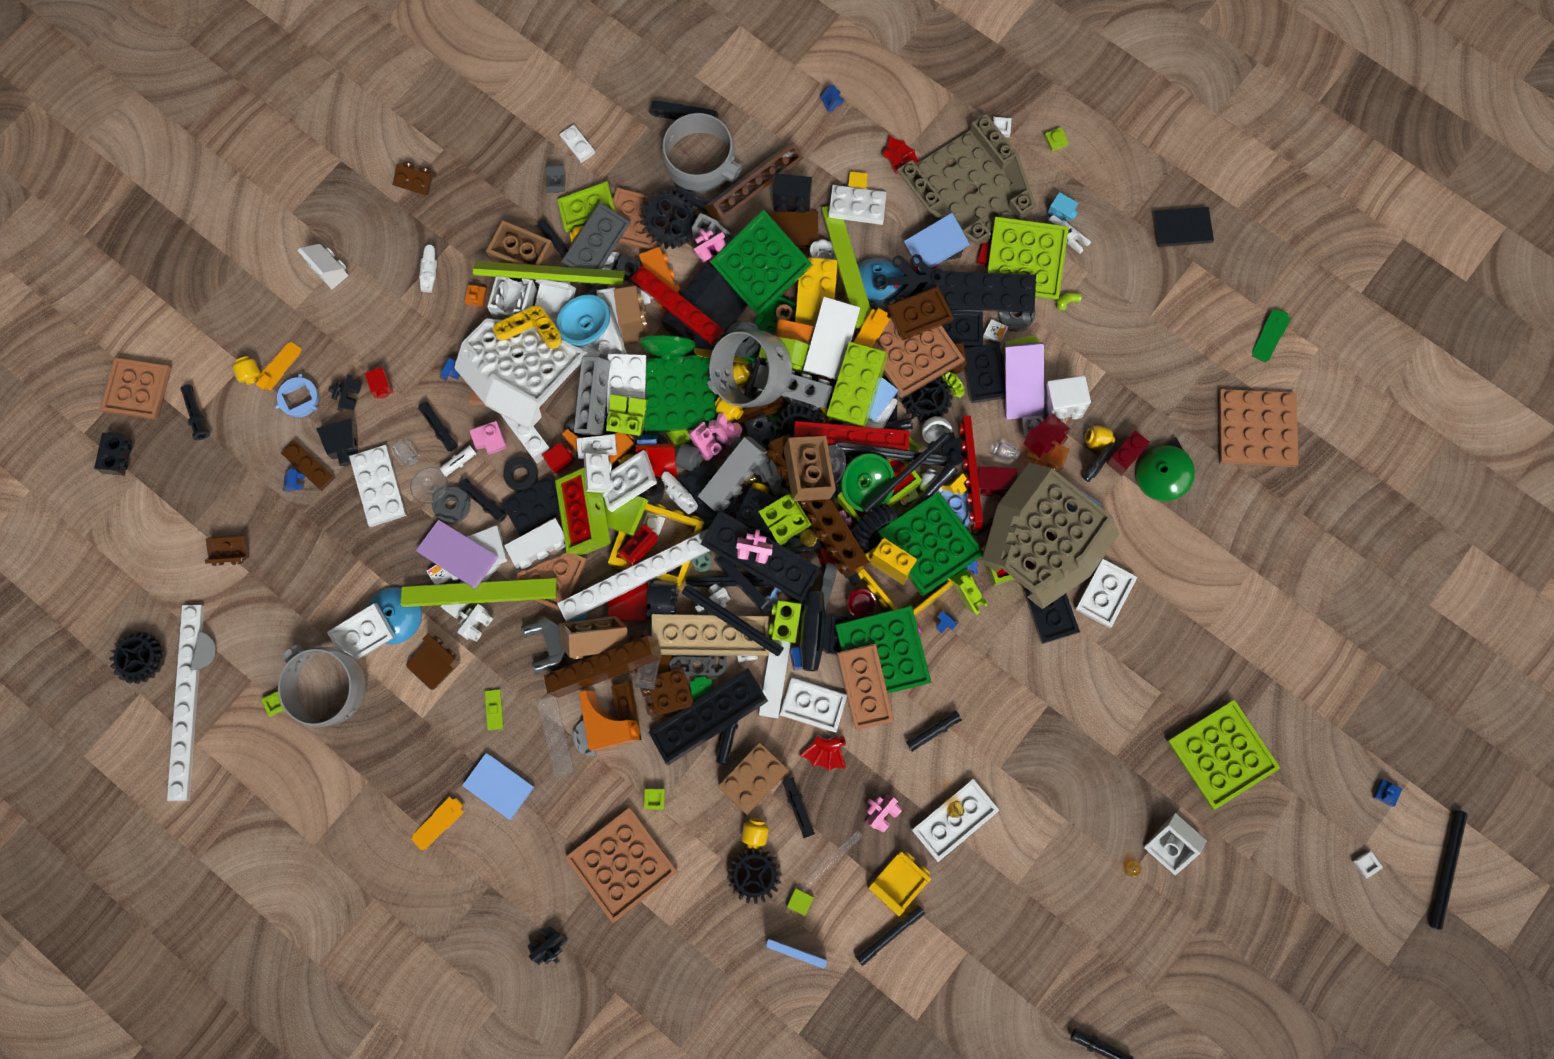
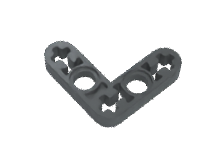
M827 563L821 592L824 593L825 613L837 574V565Z
M709 655V658L678 656L674 657L669 664L670 670L673 671L676 670L673 665L677 664V661H680L682 665H687L686 661H690V672H686V667L680 668L684 671L685 676L720 677L726 672L727 656H724L723 660L719 658V664L723 666V669H719V672H715V669L712 668V666L716 665V658L712 659L711 655ZM697 661L703 663L704 666L700 672H695L692 669L693 664Z

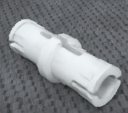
M468 445L467 448L457 455L454 454L453 458L439 467V469L447 477L457 468H462L465 462L477 454Z

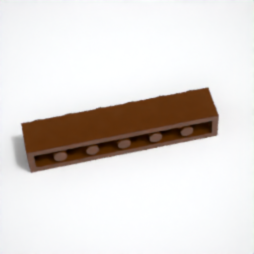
M796 144L784 145L706 204L705 208L711 217L717 221L724 220L775 181V174H784L800 162L803 156Z
M645 636L544 675L547 694L560 698L661 660L662 656L658 640Z

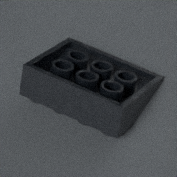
M705 263L680 295L723 328L725 333L711 346L669 311L664 314L661 321L665 330L676 337L695 341V348L713 350L716 344L725 336L730 325L740 317L748 305L719 271Z

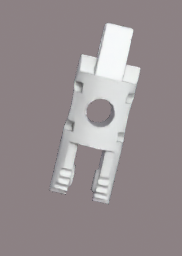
M1054 215L1048 220V224L1069 227L1067 244L1079 254L1083 249L1076 242V239L1085 246L1091 243L1089 239L1065 220H1060Z
M429 244L424 248L423 258L420 260L419 278L421 292L432 293L436 280L437 261L435 260V248Z
M664 472L661 478L665 491L670 498L687 514L697 510L698 504L691 494L672 474Z

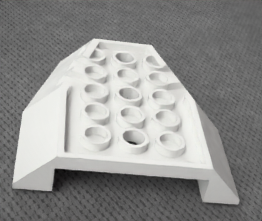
M486 318L462 342L454 368L485 406L530 430L542 417L539 407L580 365L582 357H598L600 352L588 345H572L563 339L562 344L558 348H548L533 327L507 340H498L495 337L493 326L504 319ZM515 322V325L523 324L521 322ZM487 339H493L491 342H485ZM523 354V355H522L521 357H519V358H515V357H514L515 355ZM545 370H552L550 373H543Z

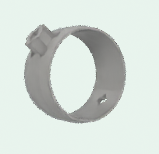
M703 113L688 114L673 122L665 133L662 143L664 167L676 185L690 192L706 193L719 188L727 180L733 183L739 178L742 165L735 162L733 138L726 125L716 117ZM707 133L721 139L730 151L724 163L714 171L693 175L682 172L671 164L668 157L672 147L687 135Z
M757 329L732 332L724 336L713 349L709 365L710 376L707 383L709 389L714 394H718L723 400L739 407L767 405L777 400L789 385L792 372L789 352L784 343L777 336L769 332ZM749 336L757 340L763 347L769 364L767 384L763 392L755 400L747 398L740 391L733 375V359L736 350L741 342Z
M296 644L284 653L282 659L287 664L284 666L279 677L278 695L282 707L295 721L310 727L334 726L352 717L361 707L366 694V677L361 665L354 657L340 649L330 647H315L304 650L300 644ZM323 652L334 656L341 662L349 679V694L345 705L336 716L325 722L310 716L303 709L297 695V681L302 668L311 658Z

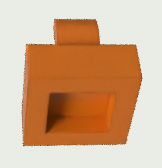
M468 285L464 300L465 304L484 307L487 294L486 287Z

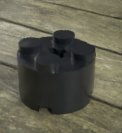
M650 580L651 583H649L647 604L650 610H647V619H651L652 614L677 615V608L675 606L679 597L678 583Z

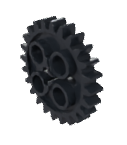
M665 189L661 192L656 191L654 195L648 196V199L643 202L645 205L640 208L643 212L639 216L644 218L640 224L645 225L642 231H648L646 237L652 236L651 243L658 241V247L664 244L665 249L670 246L672 249L680 248L693 238L692 227L695 223L693 219L697 215L691 212L695 208H689L691 202L685 203V196L679 198V192L673 195L672 190L668 192ZM655 220L659 222L660 227L656 225Z

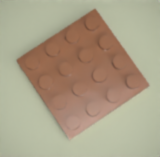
M891 318L872 347L887 353L888 360L884 374L891 384L898 389V394L901 398L965 361L942 326L902 341Z
M1220 389V463L1297 467L1296 393Z
M630 807L565 857L612 924L678 873Z

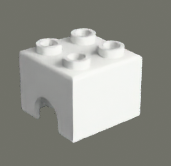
M495 277L487 306L492 317L506 319L533 306L537 293L533 280L522 278V282H518L508 277Z
M1085 375L1048 381L1046 384L1047 391L1044 389V408L1047 418L1052 414L1061 421L1068 417H1072V419L1082 418L1091 403Z

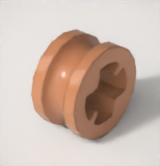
M780 305L776 310L777 320L791 321L793 316L792 308L788 305ZM781 311L787 313V317H785L784 315L780 316Z

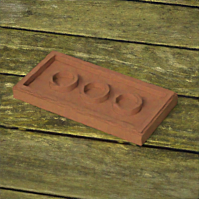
M872 644L838 652L855 730L894 722L877 645Z

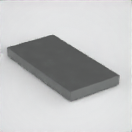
M599 202L562 259L561 264L573 268L602 269L631 222Z

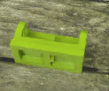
M967 568L950 579L969 611L978 615L981 613L978 606H988Z

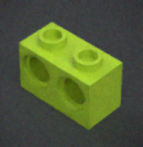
M777 599V604L773 603L771 615H775L774 623L770 622L769 634H772L773 640L796 642L801 603ZM789 606L792 610L791 614L783 616L780 613L781 608ZM779 626H787L789 629L786 635L778 634L777 629Z

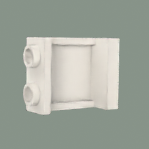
M536 279L535 282L539 283L540 286L535 306H541L556 326L559 312L565 304L574 299L576 288L571 286L569 281L556 282L554 280Z

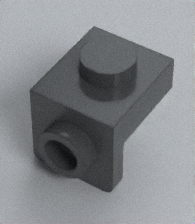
M546 165L547 193L565 192L566 176L564 165Z

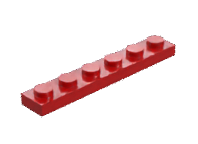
M644 266L630 278L634 285L711 346L725 333L723 328Z
M963 416L962 423H959V434H963V440H961L962 452H965L963 469H967L965 487H969L967 504L971 505V511H969L968 516L969 522L973 523V529H978L982 526L983 516L971 416Z
M795 421L793 438L826 436L827 444L831 445L841 441L908 450L910 431Z

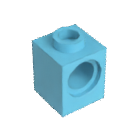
M1059 192L1047 214L1051 217L1054 215L1066 222L1069 220L1073 221L1078 213L1076 210L1078 202Z

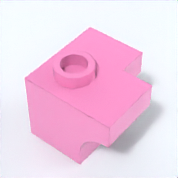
M497 421L470 430L477 450L486 448L487 453L490 455L507 448L503 432Z

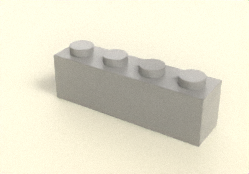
M744 437L698 497L714 511L726 509L730 504L729 499L740 492L742 489L741 484L752 477L754 474L753 469L756 465L759 466L766 458L764 455L768 451L752 437Z

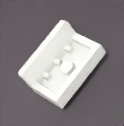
M585 453L586 492H600L602 497H606L613 487V481L610 479L611 462L608 460V454Z

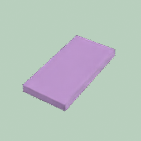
M1044 343L1004 345L1006 419L1044 416Z
M440 520L437 521L416 549V552L474 589L477 588L498 559L496 555Z

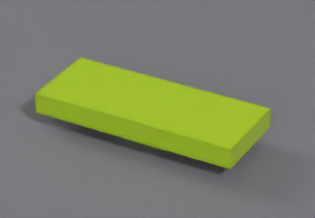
M501 690L485 691L487 730L504 729Z

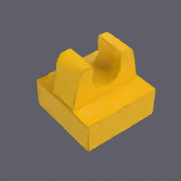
M955 473L941 488L955 495L958 493L962 495L967 490L964 485L967 478L963 473Z

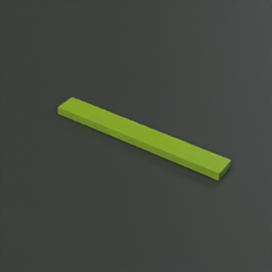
M830 206L822 207L821 212L835 260H837V267L848 304L860 307L855 328H861L869 316L871 308L847 228L843 219L828 218Z
M476 261L473 267V275L615 285H623L625 279V271L483 261Z
M557 579L480 582L476 589L466 583L402 587L400 605L402 607L557 599Z

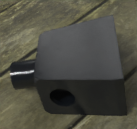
M352 419L316 428L327 455L331 459H338L339 466L350 465L349 455L358 453L357 424Z

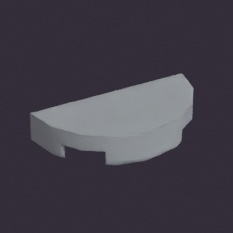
M198 632L190 670H199L207 667L215 656L214 642L203 632Z
M581 720L573 732L574 745L582 754L589 757H597L596 751H589L584 720Z

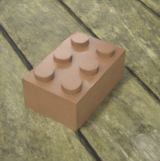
M502 220L486 253L490 261L547 266L555 248L551 240Z
M636 286L613 289L618 325L624 344L639 343L641 337L649 335L642 294L637 292Z
M826 436L788 438L783 449L792 501L830 499L836 488Z
M617 616L559 623L560 646L573 659H580L585 655L595 656L628 643L627 627Z
M759 743L718 787L748 816L789 773V770Z

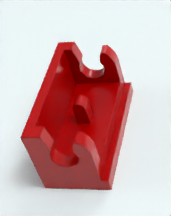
M643 524L627 544L618 551L617 555L631 567L636 565L659 540L658 534Z

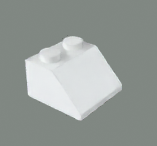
M321 244L301 247L297 250L331 290L348 277V274L345 272L346 266L340 260L336 261L333 258L335 255L328 247L324 249Z
M1175 813L1159 828L1144 848L1170 872L1177 875L1201 854L1207 840Z

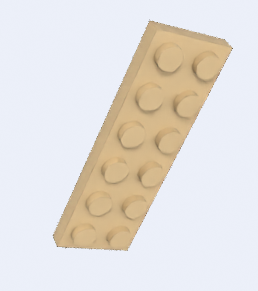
M651 615V637L658 640L661 655L769 656L768 650L715 615ZM737 616L769 637V616Z

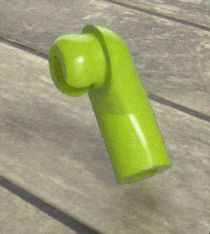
M1064 293L1057 299V309L1066 310L1069 302H1081V293Z

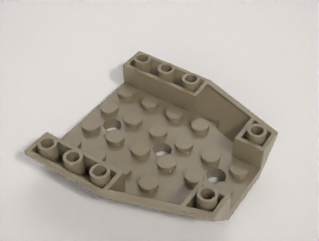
M987 114L972 122L970 131L919 163L915 164L911 160L897 169L898 173L928 212L940 220L953 213L966 238L975 244L987 243L992 240L994 221L989 220L988 217L990 215L1023 220L1036 206L1019 154ZM954 161L956 165L949 167L946 162ZM975 188L977 192L975 194L968 193L967 189Z
M1029 462L997 505L981 561L995 572H998L1000 569L1006 571L1031 591L1027 597L1043 609L1091 576L1119 536V532L1113 516L1054 469ZM1067 503L1074 506V512H1070L1067 509ZM1047 532H1051L1054 535V541L1047 538ZM1026 561L1033 563V570H1029L1026 567Z

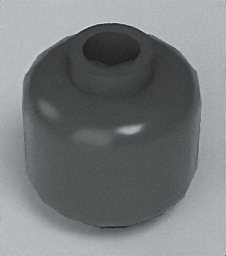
M682 444L679 448H675L676 466L692 471L699 467L702 454H700L697 447Z

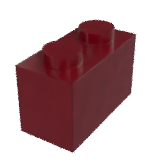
M1052 414L1028 432L1024 445L1039 458L1045 454L1049 455L1058 444L1062 445L1066 442L1070 427Z
M1135 430L1111 457L1107 465L1122 476L1145 450L1150 441Z
M979 466L977 469L980 495L984 497L992 496V494L1004 497L1017 479V468Z

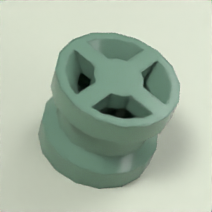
M708 552L692 560L695 570L706 572L711 568L712 560Z

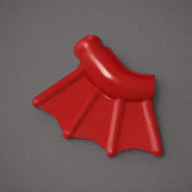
M889 135L883 157L890 161L895 174L898 173L897 169L911 160L915 164L920 162L915 155V150L909 148L904 140H896Z
M818 735L813 743L800 753V757L808 759L812 767L822 766L828 771L834 768L845 769L846 765L841 752V747L846 745L845 738L842 735L831 738H823Z

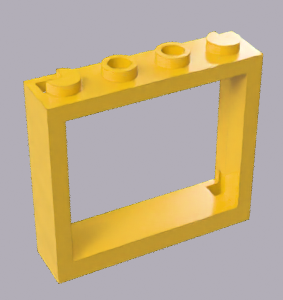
M647 503L644 510L696 527L693 536L703 532L705 528L701 518L697 516H691V518L684 516V513L678 510H673V512L666 510V507L660 504L653 506ZM619 532L608 564L610 567L624 571L631 566L623 559L618 558L617 553L621 549L626 536L625 533ZM692 560L682 565L678 577L665 573L653 580L672 581L678 583L677 589L683 590Z
M878 545L866 554L869 561L872 560V555ZM865 569L857 572L859 577L863 578L867 583V589L879 597L878 602L884 609L888 608L890 611L898 610ZM951 578L946 580L941 588L913 609L915 616L954 586L950 580Z

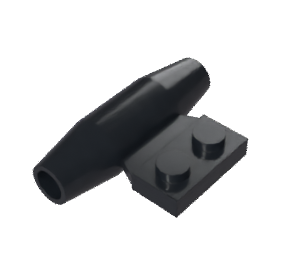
M808 591L802 614L800 652L802 670L818 671L823 651L825 654L838 656V652H842L836 625L848 622V617L833 614L826 616L824 593L820 591Z

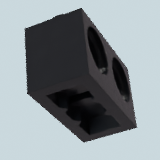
M102 432L94 469L102 474L125 476L129 466V453L133 448L132 440L123 434Z

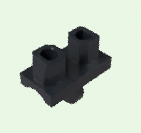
M347 374L343 389L341 388L342 382L336 381L335 386L328 387V391L333 393L331 399L337 400L338 395H341L337 408L339 411H343V409L354 411L357 400L347 397L348 392L359 394L362 383L353 380V376Z
M954 432L947 433L950 438L942 445L941 454L947 456L946 464L951 463L957 466L962 462V441L960 437L955 438Z
M549 927L543 933L546 941L542 945L538 940H533L527 946L531 953L529 958L538 965L542 962L547 965L552 960L556 964L559 963L558 955L563 951L561 946L567 942L565 936Z

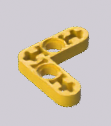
M531 306L493 326L495 337L498 340H507L533 327L548 348H558L562 344L559 330L541 306ZM517 321H524L521 325H515ZM542 325H549L547 329H540Z

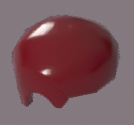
M857 588L849 594L847 608L850 614L856 618H866L875 610L876 598L868 589Z

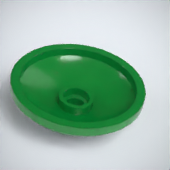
M646 336L639 339V344L650 354L661 357V360L672 361L673 357L683 356L692 351L696 346V342L693 340L673 336Z
M1164 445L1149 450L1142 456L1136 468V480L1140 489L1146 496L1156 501L1168 502L1179 499L1190 490L1195 479V468L1192 459L1185 451L1175 446ZM1163 467L1168 468L1165 473L1161 472V469Z
M866 453L853 458L846 465L841 477V491L845 501L852 508L863 512L861 508L895 478L891 465L886 459L876 454ZM862 478L864 479L863 484L860 483ZM894 489L876 506L885 505L890 500Z

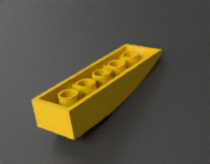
M808 258L813 266L798 281L796 323L815 326L823 297L835 300L837 260Z

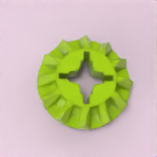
M949 371L942 375L943 383H948L947 388H951V393L955 397L961 398L965 393L960 379Z

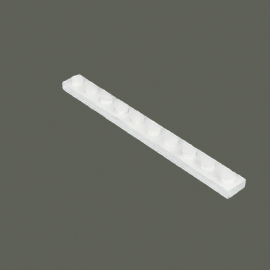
M708 529L557 603L565 621L568 622L711 551L700 545Z
M182 605L167 801H190L200 669L190 670L197 634L203 631V605Z

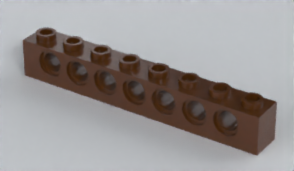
M790 433L770 442L766 451H768V458L774 462L778 474L784 478L787 489L791 492L786 460L782 457L785 456L783 447L788 438H792ZM831 499L797 501L815 528L818 539L823 541L828 555L834 559L838 571L845 578L866 568L870 561ZM812 504L818 505L819 509L813 507ZM822 520L828 521L829 525L824 524ZM832 536L838 537L839 541L834 540ZM842 552H846L849 558L845 557Z

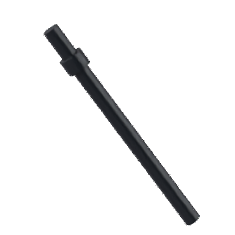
M944 432L936 441L929 443L924 452L861 508L863 512L867 514L870 509H873L932 454L935 455L940 450V446L950 438L949 435Z

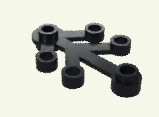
M919 254L913 255L910 263L915 267L918 266L926 275H918L904 263V259L901 256H895L892 260L893 267L899 268L907 276L887 278L884 275H878L873 280V287L878 291H883L887 286L909 284L902 293L896 296L895 300L898 302L899 296H903L905 299L908 298L919 283L927 284L922 291L917 292L915 295L930 290L933 287L942 286L946 280V275L939 268L931 269L922 261V257ZM917 257L919 263H914L913 258ZM895 259H899L901 264L896 265ZM937 274L939 275L940 279L935 280L933 276ZM883 279L884 285H879L878 280Z

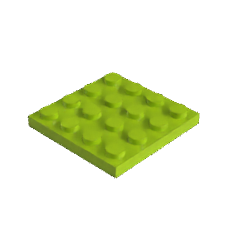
M995 217L987 273L1036 275L1035 298L1059 299L1069 227Z
M1235 700L1167 741L1212 811L1280 769V766Z

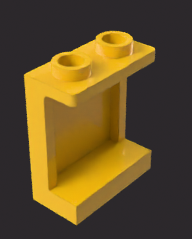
M884 538L872 555L871 565L904 585L917 559Z
M900 851L868 887L898 917L925 885L931 881L929 877L930 872L922 865L918 867L913 863L915 859L907 851L905 853Z

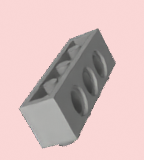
M582 357L574 433L586 436L603 435L611 361L599 357Z
M768 363L766 366H759L753 387L764 390L769 376ZM792 370L789 385L782 395L828 409L835 387L829 386V381L820 378L818 382L813 381L812 376L801 373V377L794 375L795 371ZM796 380L798 386L793 390L791 385ZM814 385L815 392L810 395L809 388Z

